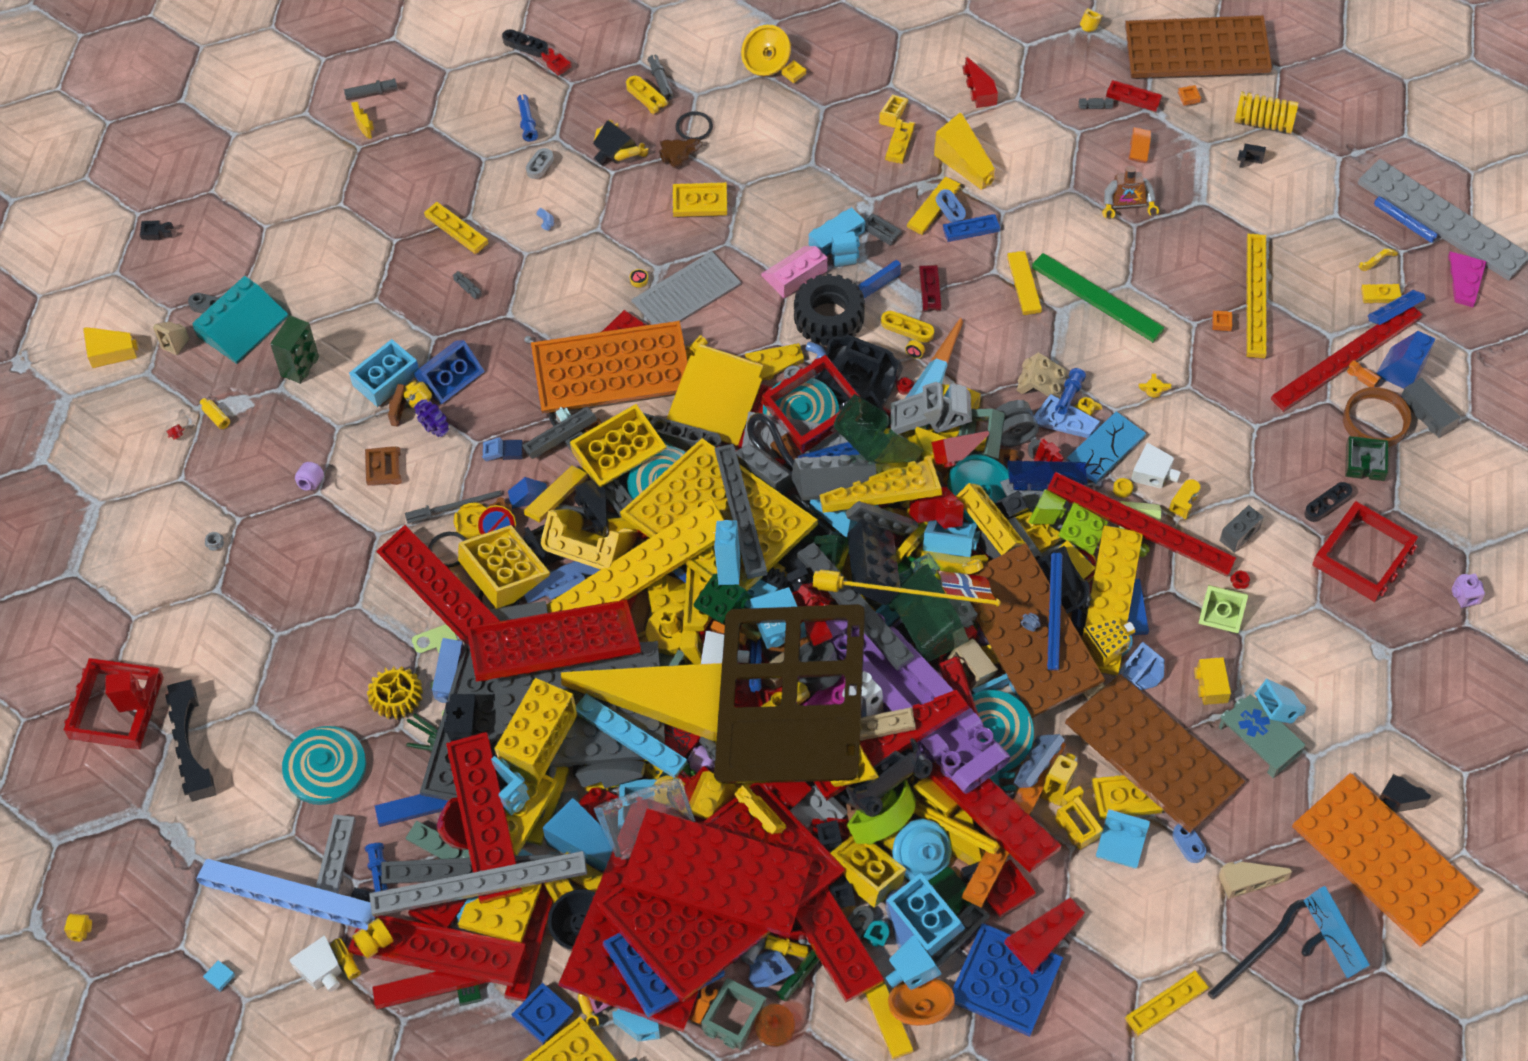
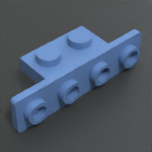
M573 561L550 571L549 577L524 595L528 603L543 596L555 599L600 569Z

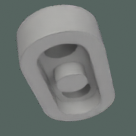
M542 148L534 154L526 165L528 177L538 179L544 175L554 160L550 149Z

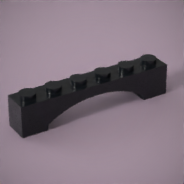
M191 679L167 685L168 694H165L167 705H171L172 710L168 713L171 723H174L175 729H172L174 741L178 742V747H175L177 758L181 759L182 763L179 765V772L181 777L185 779V783H182L184 795H188L192 802L216 796L214 779L209 768L204 769L198 764L192 755L189 744L190 719L194 708L199 706L196 688Z

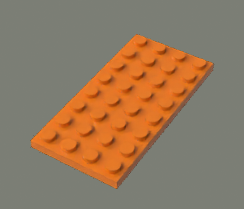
M680 321L531 342L542 414L555 412L560 407L571 410L676 394L688 363Z
M1351 772L1292 825L1306 841L1420 947L1480 892L1477 887Z

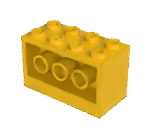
M535 678L495 747L498 760L504 759L510 766L509 770L513 773L518 772L524 780L539 785L578 716L573 694Z

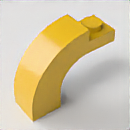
M917 547L916 559L922 566L921 571L938 579L940 577L936 570L965 574L962 566L967 561L981 559L983 564L988 562V557L985 554L958 557L944 553L924 551L923 547Z

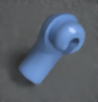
M539 208L536 215L544 221L541 227L549 231L554 225V217L543 208Z
M808 341L806 345L807 351L818 354L816 358L826 355V350L823 346Z

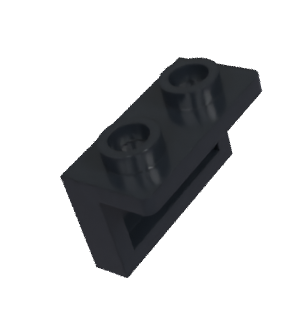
M545 524L532 531L529 527L524 528L526 535L523 537L529 547L532 546L534 554L544 566L563 558L543 549L541 538Z

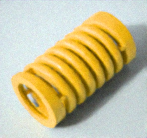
M1241 91L1234 123L1241 124L1244 122L1245 125L1251 123L1252 126H1256L1258 123L1259 128H1262L1265 124V129L1271 127L1275 131L1278 128L1279 132H1283L1285 129L1287 133L1291 134L1299 102H1287L1284 99L1280 102L1279 98H1275L1273 102L1272 97L1267 99L1263 95L1260 98L1259 94H1255L1252 100V93L1245 95Z

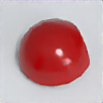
M455 797L446 803L440 813L437 831L441 839L449 846L464 851L468 850L458 798Z

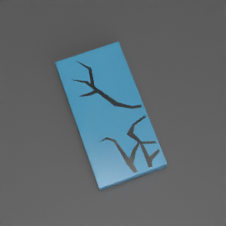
M1116 411L1067 457L1066 462L1096 484L1145 437L1146 433Z
M1323 886L1304 899L1307 908L1347 979L1370 966L1328 889Z

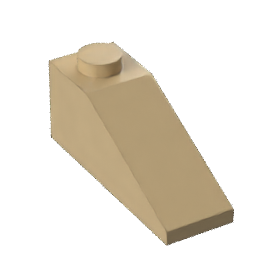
M1230 862L1221 868L1218 877L1228 899L1288 881L1292 872L1290 868L1247 862L1236 864Z

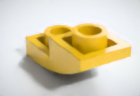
M352 102L354 117L359 129L368 139H371V131H374L373 121L368 119L367 113L364 114L363 108H359L358 102Z

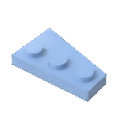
M1052 394L1049 395L1034 415L1039 427L1085 438L1093 434L1100 423L1099 420L1072 405H1069L1066 414H1058L1055 407L1059 402V398Z

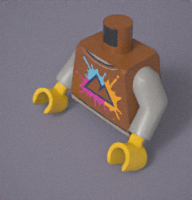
M1127 166L1125 173L1116 174L1114 180L1105 189L1104 205H1106V208L1102 211L1103 217L1106 218V213L1110 211V218H1114L1115 211L1111 209V205L1112 208L1147 206V203H1149L1147 208L1148 214L1151 215L1150 209L1153 207L1156 208V213H1159L1158 207L1154 204L1156 200L1152 185L1146 178L1142 177L1140 172H1136L1134 166Z

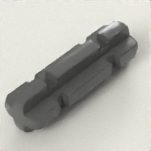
M1080 98L1078 106L1080 109H1086V107L1088 109H1103V107L1111 109L1113 108V99L1089 98V100H1086V98Z
M457 271L453 274V280L474 299L481 297V290L475 287V284L464 276L462 272Z

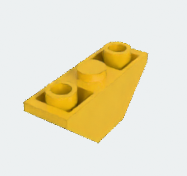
M960 808L953 820L979 833L978 829H974L973 822L975 820ZM947 831L951 842L952 855L968 865L981 861L984 855L982 848L979 849L978 846Z

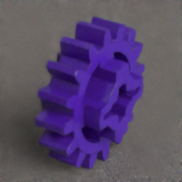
M421 399L415 404V413L418 415L417 420L427 432H432L437 437H442L448 432L449 424L445 421L446 416L436 404L432 405L426 399Z

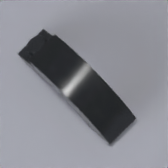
M800 543L783 557L789 571L786 574L787 578L793 584L795 591H798L801 585L813 583V574L797 557V553L803 550Z

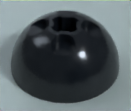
M582 889L570 891L558 898L551 907L548 916L549 931L553 939L562 948L572 951L580 932L577 928L581 929L596 892Z

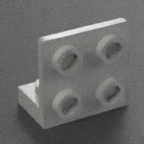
M816 785L790 810L811 834L813 828H817L811 826L814 818L826 822L827 817L843 819L847 814V810L833 797L826 801Z

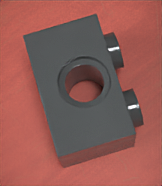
M1248 505L1223 528L1219 541L1235 553L1260 530L1264 516Z

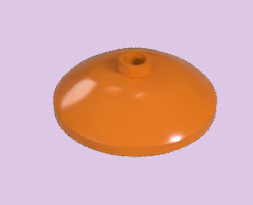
M935 978L913 990H910L903 981L893 988L888 997V1007L891 1014L899 1021L914 1026H926L941 1021L951 1013L955 1004L952 989L943 981Z

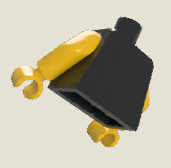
M607 120L603 126L596 129L593 145L599 152L593 159L598 164L602 165L607 158L617 163L632 156L639 155L645 157L648 155L649 149H645V144L640 143L637 147L633 139L619 129L618 123L613 124V120Z

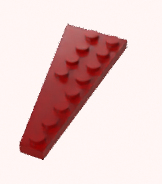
M957 689L935 697L934 700L922 705H913L915 730L860 741V746L872 766L877 765L895 750L901 753L911 747V738L917 743L968 710V704ZM813 781L826 801L846 789L847 786L852 785L835 787L830 781Z

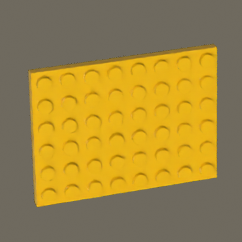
M701 438L620 511L621 517L651 538L712 499L724 520L731 521L732 517L715 454V447ZM739 464L768 572L818 525V520ZM714 545L684 563L707 581L710 580L713 574H717ZM741 556L740 579L737 585L748 591L763 576L747 579Z

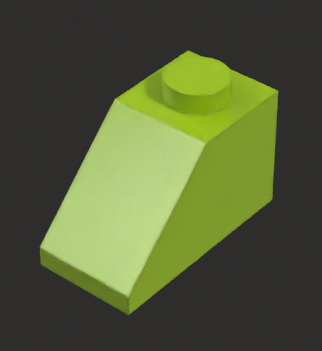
M1045 489L1028 522L1031 524H1054L1057 517L1059 519L1062 518L1066 510L1063 507L1066 500Z

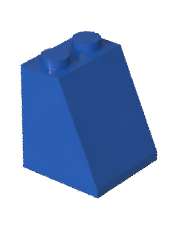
M1416 331L1390 348L1376 374L1381 379L1404 389L1417 381L1436 338Z

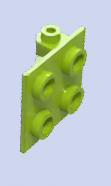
M1073 503L1071 509L1065 514L1066 520L1058 536L1093 555L1102 536L1103 526H1106L1108 521Z

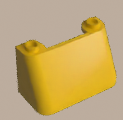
M571 509L549 510L541 538V545L547 552L602 569L610 567L613 561L623 556L634 545L638 531L627 528L621 529L619 532L610 531L609 536L604 538L603 536L582 530L584 519L581 513Z

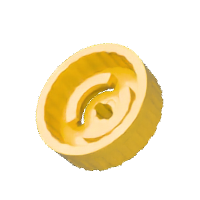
M670 605L660 608L653 613L647 622L646 636L649 642L658 641L659 653L674 657L678 650L681 651V636L684 634L696 632L700 638L699 631H682L680 633L684 619V607L681 605Z

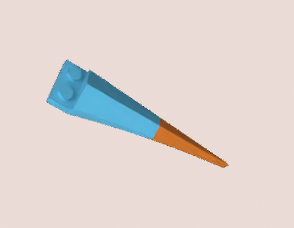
M962 318L957 321L906 398L922 393L924 385L933 382H939L942 385L955 341L963 324ZM930 424L921 426L919 428L928 429Z

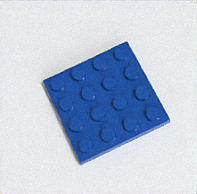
M982 923L952 989L955 1005L1030 1037L1063 957L1051 952L1044 963L1040 964L1032 975L1004 944L1005 939L1010 934Z
M620 933L603 942L605 949L647 1017L680 1001ZM724 970L721 971L718 975H716L704 986H702L700 989L724 977Z

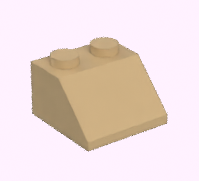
M973 638L955 646L946 659L949 660L956 656L960 658L971 694L972 689L990 681L998 670Z

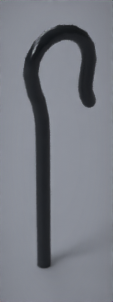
M763 413L751 415L747 422V432L752 444L769 454L755 433L756 421H762L769 428L779 452L793 471L794 459L785 447L775 423Z
M1304 899L1292 903L1284 913L1276 929L1208 992V996L1214 1000L1278 940L1290 924L1296 911L1301 908H1307ZM1321 931L1305 942L1301 951L1303 956H1308L1311 949L1325 939Z

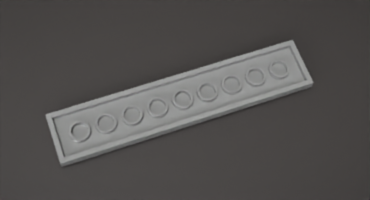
M1379 159L1358 180L1357 184L1377 197H1383L1467 255L1486 261V267L1508 281L1528 261V252L1382 159Z

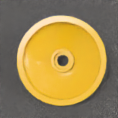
M762 25L753 29L744 39L741 48L743 64L751 73L758 76H770L779 72L786 65L791 53L789 37L781 28L775 25Z

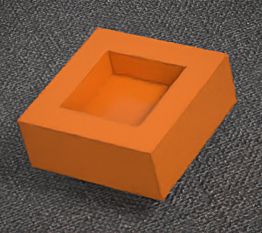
M1196 85L1178 89V95L1183 106L1200 103L1201 97Z
M1213 310L1212 330L1231 331L1232 312Z

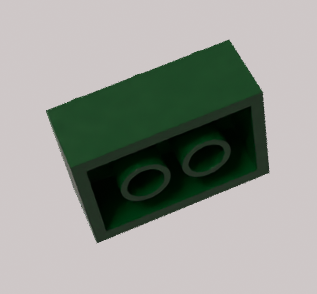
M289 315L270 345L280 376L300 384L308 376L313 364L318 361L319 354L309 322Z

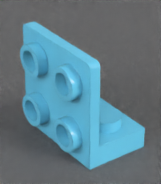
M1108 809L1096 857L1136 869L1150 821Z

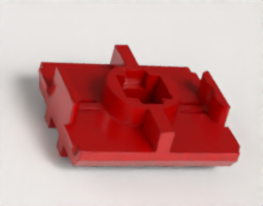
M1041 438L1033 463L1036 465V468L1048 463L1053 474H1055V472L1058 473L1063 468L1062 462L1064 458L1059 453L1061 450L1053 442L1048 443L1045 439Z

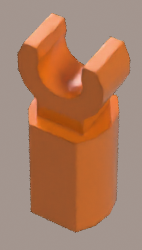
M1353 360L1349 364L1350 368L1347 370V373L1356 376L1359 381L1368 387H1376L1380 382V376L1366 367L1362 368L1358 362Z
M707 986L700 989L701 996L699 999L697 998L688 1018L702 1025L701 1022L709 1010L710 1000L714 999L717 995L716 989H713L711 995H706L705 989Z

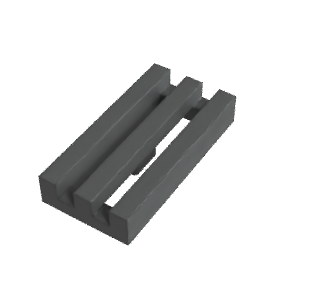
M873 213L865 221V231L890 246L902 234V230Z

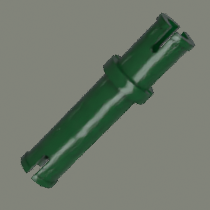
M813 949L797 967L794 974L788 976V980L776 992L781 1000L788 1001L795 990L802 987L804 979L820 961Z

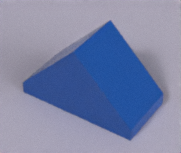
M524 477L508 490L512 509L529 506L547 489L546 483Z

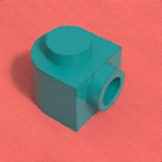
M882 919L872 921L864 935L867 938L866 942L875 947L879 945L884 946L890 934V927Z

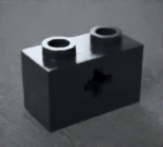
M450 694V701L446 702L448 720L444 721V733H447L449 741H456L475 735L478 707L475 694Z

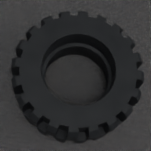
M821 274L817 275L815 279H808L806 284L803 283L799 287L794 300V322L797 330L802 333L803 337L806 339L810 338L811 342L815 344L818 342L823 346H827L828 341L832 337H845V335L855 337L856 333L862 329L865 314L864 295L859 290L857 284H852V280L844 279L842 275L838 274L837 276H832V274L822 276ZM831 303L839 305L845 311L835 316H824L815 312L814 309L819 305Z

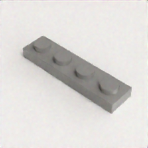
M334 814L316 888L338 894L356 822L355 817Z

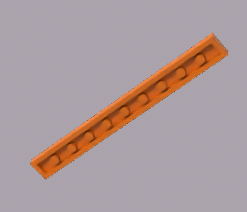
M1065 743L1061 744L1060 751L1051 758L1047 769L1041 772L1038 782L1029 788H1019L1013 799L1029 816L1043 792L1050 769L1058 755H1062L1065 750ZM999 843V849L995 854L987 851L984 853L962 896V899L981 908L1010 855Z

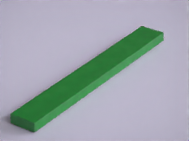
M1042 253L1033 262L1032 269L1152 343L1164 331L1162 325L1048 255Z

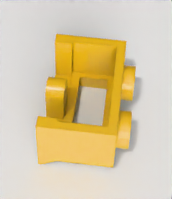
M1079 796L1057 810L1055 820L1061 829H1065L1068 833V839L1079 850L1101 838L1102 827ZM1076 810L1083 824L1087 825L1090 831L1083 835L1068 815L1069 812Z

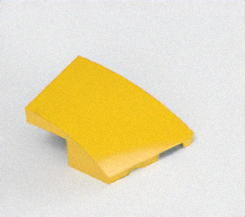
M1030 511L1015 517L1041 553L1063 539L1058 536L1059 531L1052 528L1050 524L1029 523L1028 521L1032 515Z

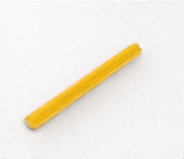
M916 801L914 814L926 820L935 821L945 830L991 854H995L999 849L996 841Z

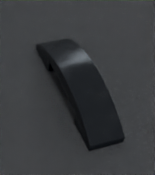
M837 820L816 824L819 842L829 853L842 844ZM844 875L829 885L830 893L840 908L856 905L852 885Z

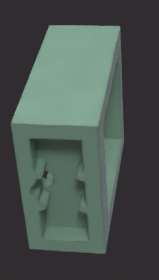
M971 409L972 422L960 425L959 436L974 434L977 421H989V435L986 438L985 451H972L967 456L984 455L992 459H998L1005 413L995 409Z
M727 978L701 1022L704 1034L712 1039L719 1038L731 1049L736 1047L741 1050L766 1006V997ZM726 995L754 1008L739 1035L711 1022Z

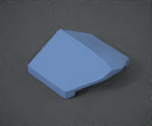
M1142 642L1121 667L1118 675L1124 676L1139 690L1156 687L1164 678L1165 659Z
M768 950L758 955L754 964L750 965L749 981L754 988L769 987L794 974V970L780 952Z

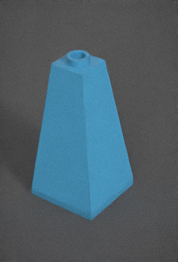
M572 798L543 826L546 844L549 847L564 854L566 852L570 854L583 851L586 864L605 871L616 840L575 799Z

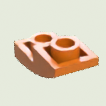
M1133 127L1128 160L1141 163L1147 162L1151 139L1150 130Z

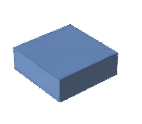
M500 437L483 442V459L485 461L503 457V440Z

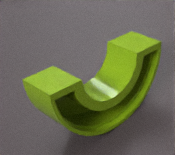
M906 779L884 795L881 799L883 807L877 816L869 817L856 810L847 824L856 844L870 845L904 828L906 822L914 813L916 804L915 797Z

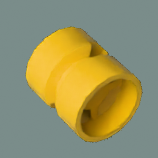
M379 918L369 923L367 930L361 929L352 935L358 948L367 959L375 955L379 947L385 948L393 942L390 933Z

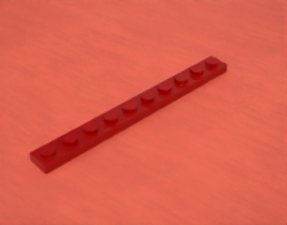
M1413 306L1381 325H1375L1272 395L1271 400L1285 412L1348 369L1349 364L1353 360L1356 362L1360 361L1421 319L1423 314Z
M1055 472L1047 488L1048 491L1072 504L1076 503L1114 524L1143 535L1142 537L1226 577L1229 575L1236 560V557L1057 472Z

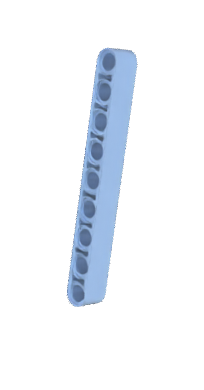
M211 859L205 860L196 878L198 883L209 888L359 929L367 930L368 924L375 920L371 913L370 902Z

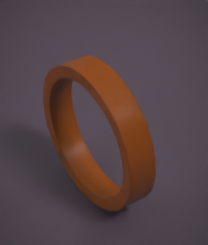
M1369 387L1355 392L1349 398L1343 412V423L1350 436L1388 440V447L1398 444L1407 434L1411 423V412L1404 399L1395 392L1380 387ZM1365 399L1384 400L1399 411L1403 419V428L1399 434L1393 437L1374 438L1362 433L1354 426L1349 412L1359 401Z

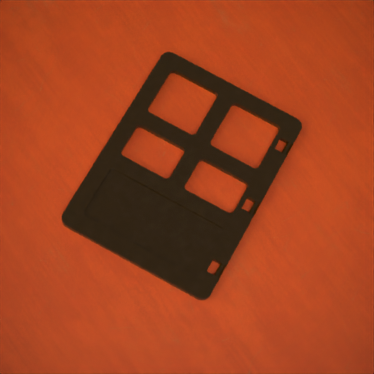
M862 605L732 609L726 613L714 777L718 783L849 781L858 777L865 610ZM848 621L846 658L844 660L799 661L801 624L803 622ZM786 623L784 660L782 662L738 664L739 634L742 624ZM852 628H859V636L852 637ZM845 677L844 702L842 704L797 705L798 680L800 678ZM783 679L782 698L779 706L735 707L736 682L738 680ZM850 686H857L856 695H850ZM847 746H854V755L847 756Z

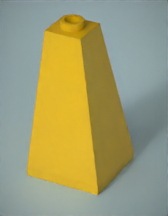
M958 113L936 132L934 156L983 190L986 186H990L993 183L995 168L963 114Z

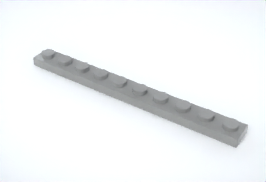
M583 851L369 893L371 913L375 917L586 875L585 854Z

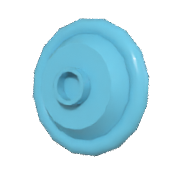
M919 819L909 822L899 831L894 840L892 853L893 859L906 868L905 878L911 881L919 873H922L926 880L929 881L949 865L952 848L950 838L943 827L935 821Z

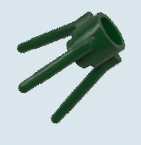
M413 714V717L424 726L409 718L407 722L430 735L427 741L430 746L407 743L406 746L432 752L438 729L417 714Z

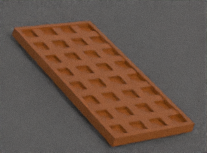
M1264 15L1125 21L1131 78L1271 73L1272 65Z
M1026 543L983 564L984 567L980 571L969 574L985 576L990 583L991 593L996 600L999 599L1001 602L1000 606L996 607L994 604L969 601L977 613L976 621L1022 704L1027 708L1031 718L1105 682L1103 675L1062 604L1059 669L1056 671L1048 670L1050 584ZM1033 613L1038 616L1041 626L1034 632L1024 628L1021 624L1024 614Z
M1121 674L1065 721L1069 728L1189 833L1193 832L1245 783V780Z

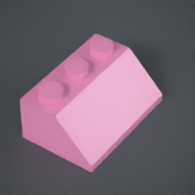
M804 246L761 273V276L785 299L799 290L803 283L806 284L808 279H815L817 275L827 272V257L816 246Z

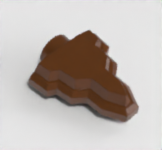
M669 139L660 141L662 149L659 150L661 160L664 164L669 162L673 169L682 165L683 161L689 159L690 154L696 152L702 146V142L700 139H688L685 141L679 139L672 141Z

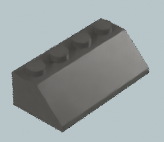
M870 454L794 458L792 480L802 500L820 499V494L840 487L845 489L852 487L856 481L861 483L868 481L870 476L877 474L876 465Z

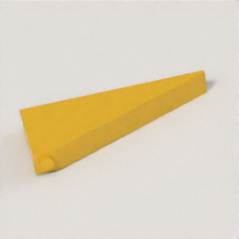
M722 663L561 672L562 686L712 741L717 739Z

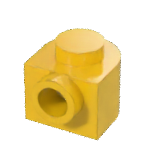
M1087 8L1080 21V26L1086 32L1095 31L1103 15Z
M70 913L64 928L68 939L75 942L86 940L87 933H90L92 929V920L89 919L88 915Z

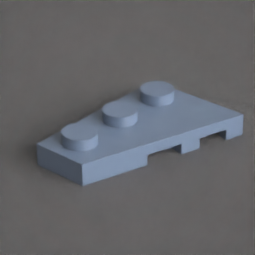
M1060 734L1036 736L1034 742L1037 745L1034 749H1030L1028 753L1030 759L1022 765L1014 783L1019 788L1034 786L1038 782L1041 772L1049 766L1051 758L1060 751L1061 744L1065 739Z

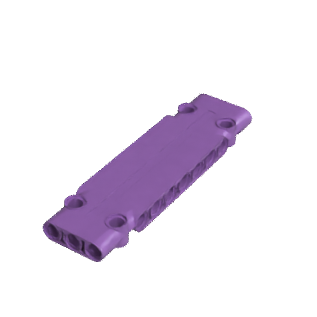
M877 613L878 616L885 622L884 617L881 614ZM829 620L826 621V624L833 638L827 641L833 644L838 659L844 660L846 658V649L840 648L847 645L848 621ZM890 627V629L914 655V660L898 671L864 633L863 671L869 673L872 679L881 687L883 711L885 713L910 708L916 704L922 705L934 700L935 697L954 691L894 627ZM852 628V637L859 636V628ZM970 707L917 742L920 751L932 763L936 762L941 767L942 774L951 778L964 794L969 793L998 772L1011 759V756L993 739L991 730L983 727L981 719ZM985 739L987 742H980L979 740ZM946 763H954L955 765L948 766Z

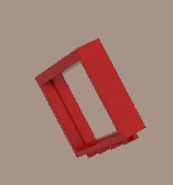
M826 355L816 358L812 364L799 369L795 375L784 379L778 386L767 390L762 395L764 406L802 454L866 413L864 401ZM827 369L853 403L801 436L775 404V401Z
M1355 501L1316 554L1312 566L1375 602L1379 596L1383 597L1389 588L1387 584L1395 581L1399 574L1397 570L1405 567L1408 562L1407 556L1414 554L1418 547L1416 545L1418 536ZM1356 518L1405 545L1377 585L1328 557Z
M89 658L86 667L82 669V679L76 686L75 699L70 703L69 716L64 721L65 727L63 731L68 739L140 750L164 679L160 668ZM121 671H130L135 679L147 680L144 688L146 691L144 709L137 710L128 736L79 729L98 673L111 675Z

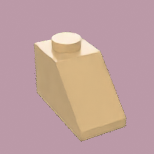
M164 322L153 326L161 349L174 355H178L189 341L187 330L181 324Z

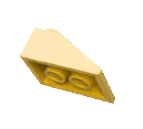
M851 836L830 853L846 869L843 875L851 883L856 893L874 908L886 899L890 892L897 890L903 883L906 868L874 843L870 845L856 844L853 836Z

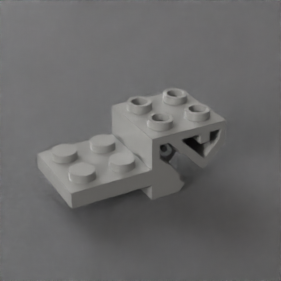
M933 382L924 385L922 393L891 403V431L894 435L927 424H931L934 431L939 433L972 422L971 394L966 386L951 383L943 396V386L941 383Z

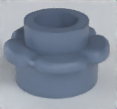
M1029 613L1022 616L1021 624L1027 630L1034 632L1041 626L1040 619L1035 614Z

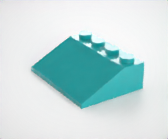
M243 276L200 315L192 325L198 338L237 364L289 315L258 284Z

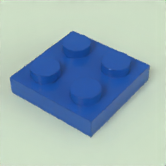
M542 983L512 1013V1017L543 1045L575 1013L573 1009Z

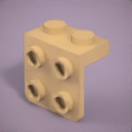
M1039 352L1025 359L1022 364V373L1018 378L1019 384L1016 391L1024 394L1030 389L1035 388L1048 397L1052 394L1060 399L1067 371Z

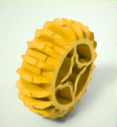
M394 665L392 670H388L385 667V672L381 673L378 671V678L372 677V683L368 684L369 691H367L369 704L372 706L373 711H378L381 717L385 714L386 718L389 719L394 715V718L397 720L398 715L402 714L405 718L406 712L413 713L412 707L418 708V702L422 701L421 694H423V688L421 687V680L418 679L417 674H412L410 669L405 671L402 666L398 670ZM402 682L408 684L411 687V690L406 689V687H403ZM383 695L384 698H387L388 703L382 701L379 696Z

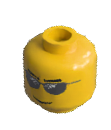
M414 380L405 386L407 390L403 395L412 408L421 399L431 402L432 393L424 382L416 383Z

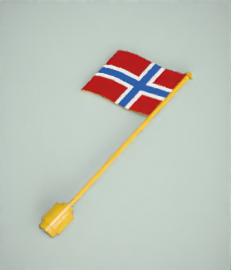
M821 569L820 571H815L813 576V587L823 591L838 592L839 588H843V585L994 604L996 607L1000 606L1001 603L991 593L990 583L985 576L936 570L941 579L942 590L945 594L844 581V576H841L840 572Z

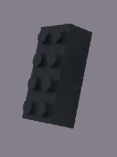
M861 519L847 533L852 582L900 588L894 534ZM853 586V591L885 606L900 593Z

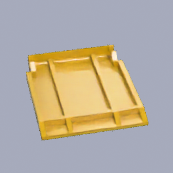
M699 344L695 355H690L666 419L717 433L721 437V442L734 444V446L738 447L747 423L748 412H751L762 383L760 375L764 365Z

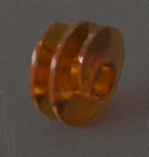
M781 1004L765 1006L755 1022L756 1035L761 1042L771 1047L786 1044L793 1037L795 1031V1019L792 1012ZM773 1023H778L777 1028H772Z

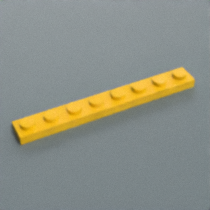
M1247 234L1246 357L1252 358L1266 357V235Z

